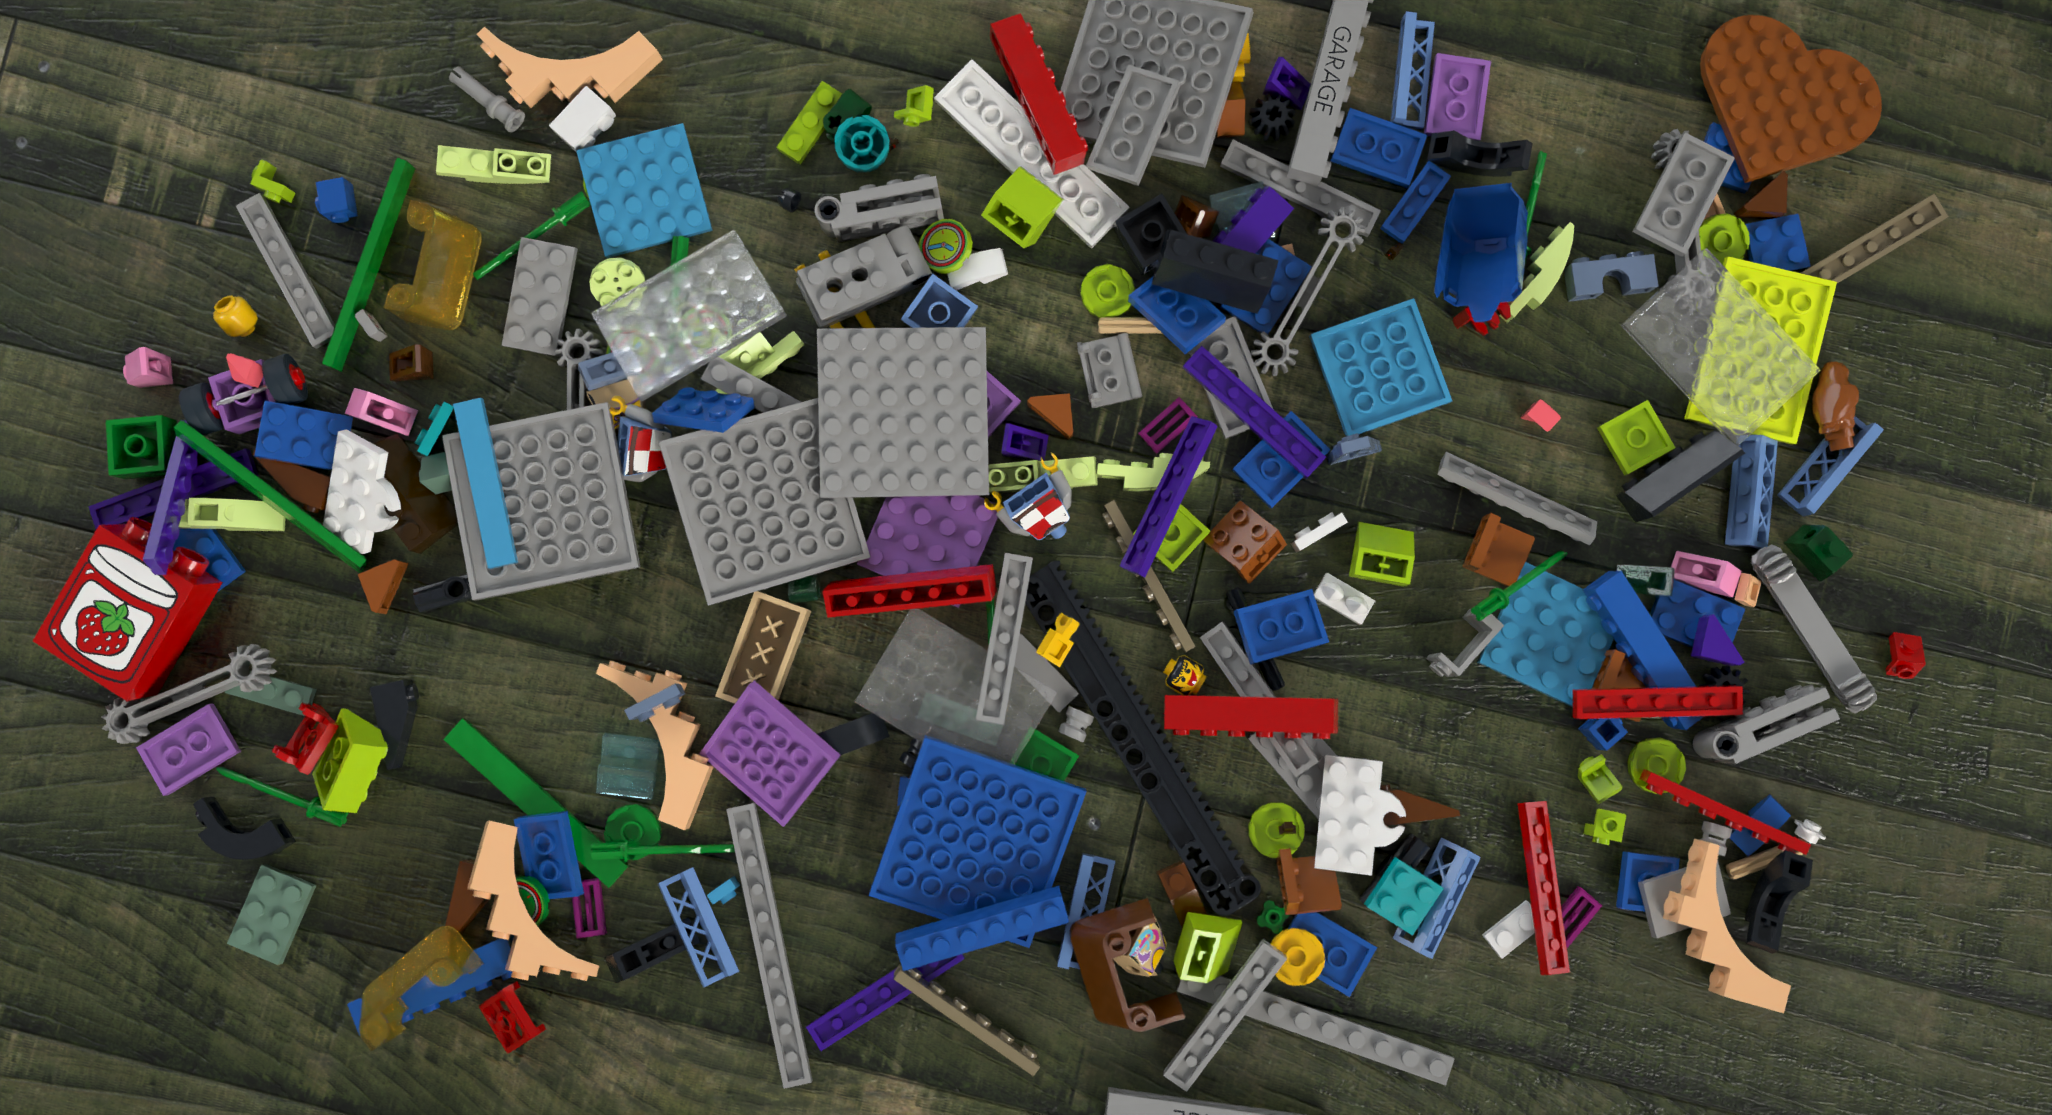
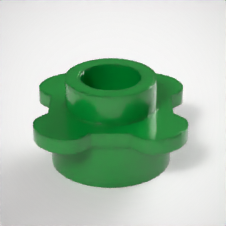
M1268 900L1263 904L1264 908L1261 915L1257 917V923L1259 926H1266L1273 933L1279 934L1283 930L1282 925L1285 919L1289 918L1290 915H1285L1284 907L1280 908L1273 901ZM1272 914L1276 916L1274 920L1271 919Z

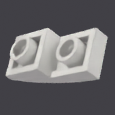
M1001 248L970 254L969 258H966L962 263L963 266L947 273L950 286L955 290L978 281L986 284L1008 275Z

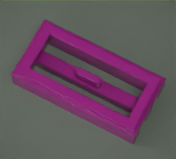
M1178 397L1142 429L1138 435L1145 440V443L1157 455L1186 429L1191 416H1198ZM1177 406H1180L1182 408L1180 412H1178L1171 420H1169L1162 428H1160L1152 437L1148 436L1147 433L1151 431L1158 423H1160ZM1185 414L1189 416L1159 445L1155 443L1161 435Z
M598 878L582 880L588 931H584L580 896L572 897L576 937L584 938L605 935L607 931L601 881ZM590 885H593L598 930H595Z
M1579 886L1561 906L1562 917L1564 918L1579 898L1583 897L1564 920V932L1588 903L1592 905L1565 937L1567 948L1602 907L1598 901Z

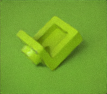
M924 85L909 89L907 91L906 109L894 111V118L902 120L904 125L912 127L919 126L921 122L931 120L934 88Z
M261 159L259 164L253 169L250 184L264 192L263 196L269 200L280 203L282 199L291 203L295 192L282 184L272 181L276 167Z
M1602 754L1596 758L1593 756L1588 757L1581 762L1578 769V779L1597 804L1602 803L1622 790L1620 782L1605 765L1606 759Z
M1597 809L1594 825L1585 823L1584 834L1593 836L1592 842L1609 845L1610 840L1622 842L1626 815Z

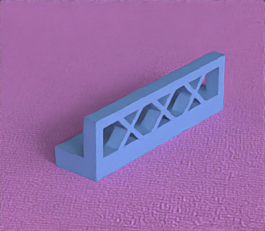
M1406 11L1400 24L1390 122L1410 129L1423 130L1435 22L1416 20V12ZM1415 28L1427 30L1426 40L1420 44L1414 40ZM1416 52L1424 60V65L1417 71L1412 67V57ZM1413 78L1421 86V92L1415 97L1409 93L1410 81ZM1411 104L1419 113L1418 121L1406 120L1407 107Z
M1855 416L1854 427L1859 432L1853 438L1854 447L1840 449L1839 456L1836 459L1827 460L1826 447L1829 445V442L1825 441L1824 438L1777 496L1802 517L1814 514L1883 432V428L1876 423L1865 425ZM1821 464V478L1810 481L1808 469L1811 465ZM1796 485H1804L1805 497L1800 503L1788 494Z
M1735 435V444L1741 447L1745 454L1735 460L1732 466L1725 545L1749 546L1760 550L1763 547H1768L1778 441L1764 435Z
M1441 838L1424 875L1432 879L1433 876L1441 873L1443 880L1441 886L1444 889L1423 919V924L1421 922L1417 928L1418 934L1413 943L1403 938L1406 931L1400 927L1397 928L1392 939L1432 959L1481 857ZM1449 847L1457 851L1453 861L1444 865L1442 856L1446 848Z
M1082 853L1068 913L1069 923H1066L1057 967L1080 969L1078 962L1071 960L1073 945L1069 935L1070 927L1077 920L1083 919L1088 915L1092 916L1091 913L1097 909V914L1104 912L1115 860ZM1093 862L1108 865L1106 876L1097 882L1094 881L1090 874ZM1089 879H1090L1091 882H1092V885L1088 887V882H1089ZM1104 882L1103 890L1101 892L1098 885ZM1096 888L1101 896L1100 903L1089 910L1084 902L1085 895L1088 891ZM1084 907L1086 912L1081 915L1082 908Z
M692 867L658 883L702 986L706 987L724 977H729L739 972L694 868ZM681 880L685 889L682 900L671 897L666 886ZM687 896H688V898H689L691 904L685 902ZM674 902L680 904L678 910L676 909ZM683 906L694 909L696 918L693 926L682 923L680 914ZM698 922L700 923L702 930L697 928ZM685 928L691 930L689 937ZM695 932L706 936L708 943L704 952L696 950L692 946L691 941ZM710 948H711V950H712L714 956L708 954ZM696 954L702 956L701 961H699ZM706 958L717 961L721 970L720 973L708 979L703 971Z

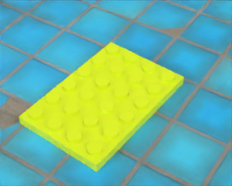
M1733 257L1724 258L1684 419L1749 435H1764L1779 442L1792 445L1797 444L1837 282Z

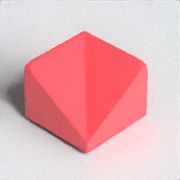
M232 353L227 354L226 359L232 378L237 382L259 388L263 378L262 365L254 360Z
M1540 399L1529 407L1521 416V419L1536 422L1548 432L1561 417L1547 403Z

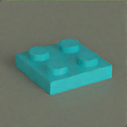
M443 402L442 406L438 404L434 406L428 419L433 421L429 430L422 428L415 441V444L419 445L417 452L428 456L454 406Z
M1394 857L1364 904L1413 936L1444 888L1397 857Z

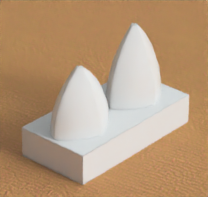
M1325 573L1314 592L1316 600L1359 625H1362L1375 602L1372 598L1329 573Z

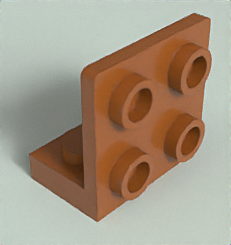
M1239 501L1203 539L1210 548L1233 565L1241 578L1248 584L1287 545L1277 528L1242 501Z
M1490 513L1482 517L1462 567L1510 586L1517 581L1535 538L1500 523L1501 517Z
M1606 650V657L1602 661V666L1591 689L1646 688L1643 682L1633 675L1631 671L1632 666L1628 659L1625 658V653L1618 650ZM1642 717L1627 719H1630L1635 722H1640Z
M1291 848L1279 849L1276 863L1285 915L1340 910L1342 903L1336 871L1314 868L1316 856L1292 858Z

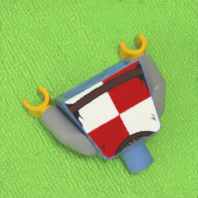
M620 396L612 397L611 400L617 401L621 407L620 409L611 407L609 409L612 415H618L621 412L625 413V416H620L617 441L624 480L643 482L658 471L666 469L659 441L670 439L672 437L671 431L664 424L654 423L652 412L633 404L627 406L625 400Z
M1050 452L1054 458V463L1050 466L1045 465L1041 457L1042 466L1049 470L1051 475L1049 476L1045 473L1003 502L1005 507L1002 506V496L997 491H992V495L997 499L998 503L992 504L985 498V507L989 510H996L998 512L996 516L1010 532L1024 536L1032 535L1037 540H1042L1049 534L1054 539H1059L1065 535L1067 529L1064 524L1070 519L1067 510L1071 507L1072 490L1062 470L1057 468L1058 459L1054 453Z

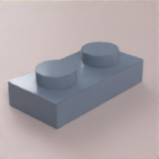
M631 347L578 363V369L588 391L639 376L642 370Z
M674 684L625 709L629 720L638 719L639 722H643L655 715V709L661 706L668 709L680 703L679 697L685 695L681 684Z

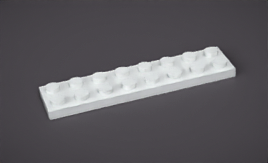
M973 60L934 97V101L1011 174L1021 166L1061 196L1064 200L1055 212V215L1091 249L1114 226V222L1129 211L1130 207L1084 164L1054 175L1022 106Z

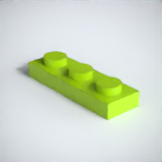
M822 81L778 144V151L801 165L825 130L823 118L837 103L842 93Z

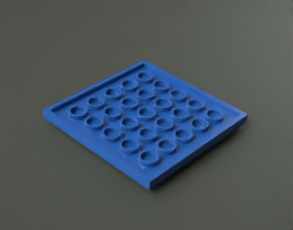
M925 735L870 888L869 896L943 920L1052 888L1087 791L1085 788ZM1035 933L1008 941L1030 948Z

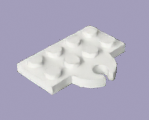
M346 429L338 431L323 526L361 554L371 552L374 532L391 529L399 520L396 516H389L385 511L384 505L392 512L400 510L401 505L396 490L384 478L388 452Z
M1325 755L1314 868L1372 875L1375 847L1387 846L1395 842L1403 833L1405 826L1398 825L1395 828H1390L1383 821L1384 815L1388 812H1395L1400 817L1406 816L1401 801L1392 793L1380 789L1383 761Z

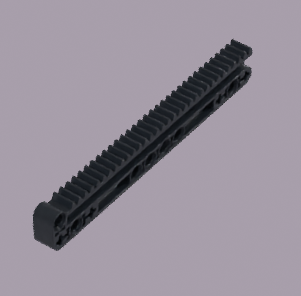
M1060 561L1050 562L1047 566L1029 577L1031 585L1037 584L1039 586L1036 590L1039 598L1041 599L1045 595L1047 600L1039 602L1033 608L1030 603H1034L1036 600L1032 594H1028L1025 600L1026 606L1045 636L1048 632L1045 627L1053 625L1060 613L1079 622L1077 630L1069 639L1074 644L1062 665L1180 858L1185 863L1210 907L1221 916L1232 914L1259 896L1261 891L1259 881L1253 875L1243 873L1240 869L1244 860L1240 857L1234 858L1238 850L1234 847L1229 848L1232 844L1231 839H1222L1226 831L1223 828L1216 829L1220 821L1218 819L1210 820L1214 811L1211 809L1204 810L1208 802L1205 799L1198 800L1203 793L1200 790L1192 791L1196 782L1193 780L1186 781L1190 776V772L1180 771L1185 764L1182 761L1175 762L1179 754L1177 752H1168L1173 745L1171 742H1162L1167 736L1166 733L1157 734V730L1161 725L1160 723L1151 724L1155 715L1145 714L1149 706L1148 704H1139L1143 698L1142 694L1133 695L1137 686L1127 685L1131 676L1121 675L1125 666L1116 667L1115 664L1119 657H1110L1109 655L1113 647L1103 646L1108 639L1107 637L1099 638L1097 636L1102 630L1101 627L1092 628L1096 619L1086 618L1090 609H1081L1080 606L1084 600H1075L1074 598L1078 590L1068 589L1072 584V580H1063L1067 573L1066 570L1057 571L1061 564ZM1042 606H1050L1054 610V617L1051 620L1043 621L1039 618L1038 611ZM1103 700L1110 702L1112 705V712L1106 717L1100 716L1097 712V705ZM1118 724L1123 725L1127 730L1126 737L1120 741L1115 740L1111 734L1112 728ZM1133 748L1141 752V760L1135 765L1129 764L1126 759L1127 752ZM1146 773H1153L1156 777V783L1152 788H1144L1141 784V778ZM1192 846L1194 849H1200L1197 852V856L1204 864L1198 866L1193 858H1186L1189 854V847ZM1206 870H1212L1215 874L1214 881L1208 885L1201 883V874ZM1246 879L1252 880L1254 884L1253 890L1248 894L1241 893L1239 889L1241 882ZM1218 889L1224 898L1229 897L1226 901L1227 907L1216 906L1219 903V899L1213 890Z

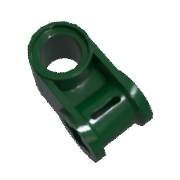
M851 88L841 95L837 103L823 118L826 136L833 143H835V134L838 127L846 119L862 117V115L869 116L872 110V105Z

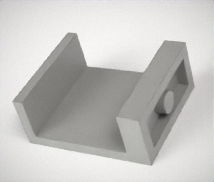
M1469 609L1463 618L1479 633L1453 662L1443 653L1429 654L1426 658L1431 663L1429 667L1440 677H1443V675L1446 677L1460 676L1504 625L1492 614L1482 621L1476 620V615L1471 614V609Z

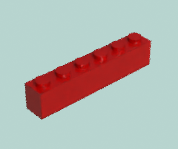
M1021 13L991 23L990 40L1053 174L1056 175L1083 165L1086 152H1088V146L1085 138L1078 135L1074 115L1072 113L1068 114L1065 107L1066 100L1061 90H1057L1054 84L1055 77L1050 67L1047 68L1044 63V53L1039 44L1036 45L1033 40L1034 34L1030 23H1025Z
M993 564L831 581L823 590L827 618L992 601L997 592Z
M1165 695L1164 729H1173V735H1190V730H1200V736H1217V730L1228 731V736L1245 737V731H1256V737H1273V732H1284V738H1301V733H1313V739H1330V733H1338V699Z

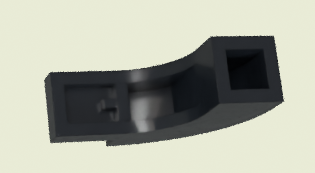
M1455 130L1432 133L1427 160L1456 172L1478 176L1506 177L1511 176L1514 171L1528 170L1533 143L1527 139L1489 143L1467 138Z
M880 711L817 734L840 755L890 737Z
M215 797L201 798L193 804L196 809L197 819L207 827L198 834L208 847L225 857L240 860L265 857L276 854L296 842L282 818L269 820L256 830L245 832L236 828L229 821Z
M1785 850L1768 864L1754 888L1747 908L1745 921L1749 922L1746 944L1772 954L1779 951L1786 910L1794 896L1809 887L1813 860Z

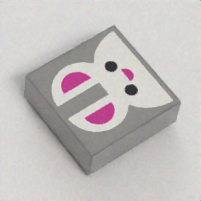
M362 309L355 314V318L369 337L381 342L388 336L371 313Z

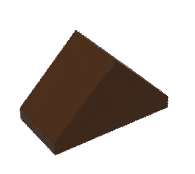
M1783 171L1774 177L1733 214L1737 218L1773 219L1786 214L1788 174Z
M1181 195L1175 215L1188 235L1210 237L1220 211Z
M414 344L389 354L390 381L434 379L433 352L422 345Z

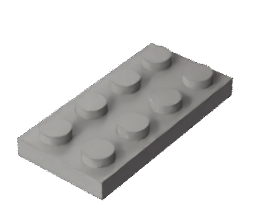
M1128 64L1086 164L1087 168L1139 186L1181 86L1180 81Z
M1684 133L1680 137L1632 232L1681 257L1686 255L1735 157Z
M521 237L502 346L557 356L555 350L560 349L557 340L562 339L577 248Z
M1235 316L1225 320L1224 324L1189 351L1190 356H1192L1203 346L1273 409ZM1204 388L1224 439L1250 430L1247 425Z
M1255 731L1247 739L1319 820L1325 755H1337L1323 739H1313V733H1301L1320 762L1298 777H1295L1268 737H1256Z

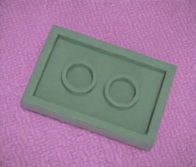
M261 865L227 944L276 965L283 964L317 885L270 865Z

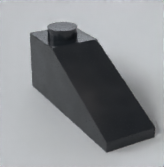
M399 680L370 687L378 728L381 730L384 741L388 745L385 756L387 770L402 768L418 708L416 700L419 699L418 688L413 684L412 680Z
M689 917L681 920L682 923L692 926ZM672 924L604 957L615 983H618L686 950L676 925ZM685 928L689 937L691 930ZM694 933L691 941L692 946L700 943L696 933Z

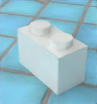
M585 86L549 126L556 135L576 152V150L593 146L595 138L602 131H606L611 127L616 114L609 105Z

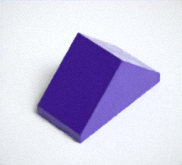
M1278 57L1263 94L1269 93L1273 99L1276 98L1277 94H1280V102L1283 103L1285 100H1290L1289 106L1302 110L1311 84L1283 57Z
M1006 424L1002 456L1029 461H1041L1042 457L1043 461H1045L1049 435L1013 424Z
M1709 614L1700 617L1691 657L1728 666L1745 663L1716 616Z

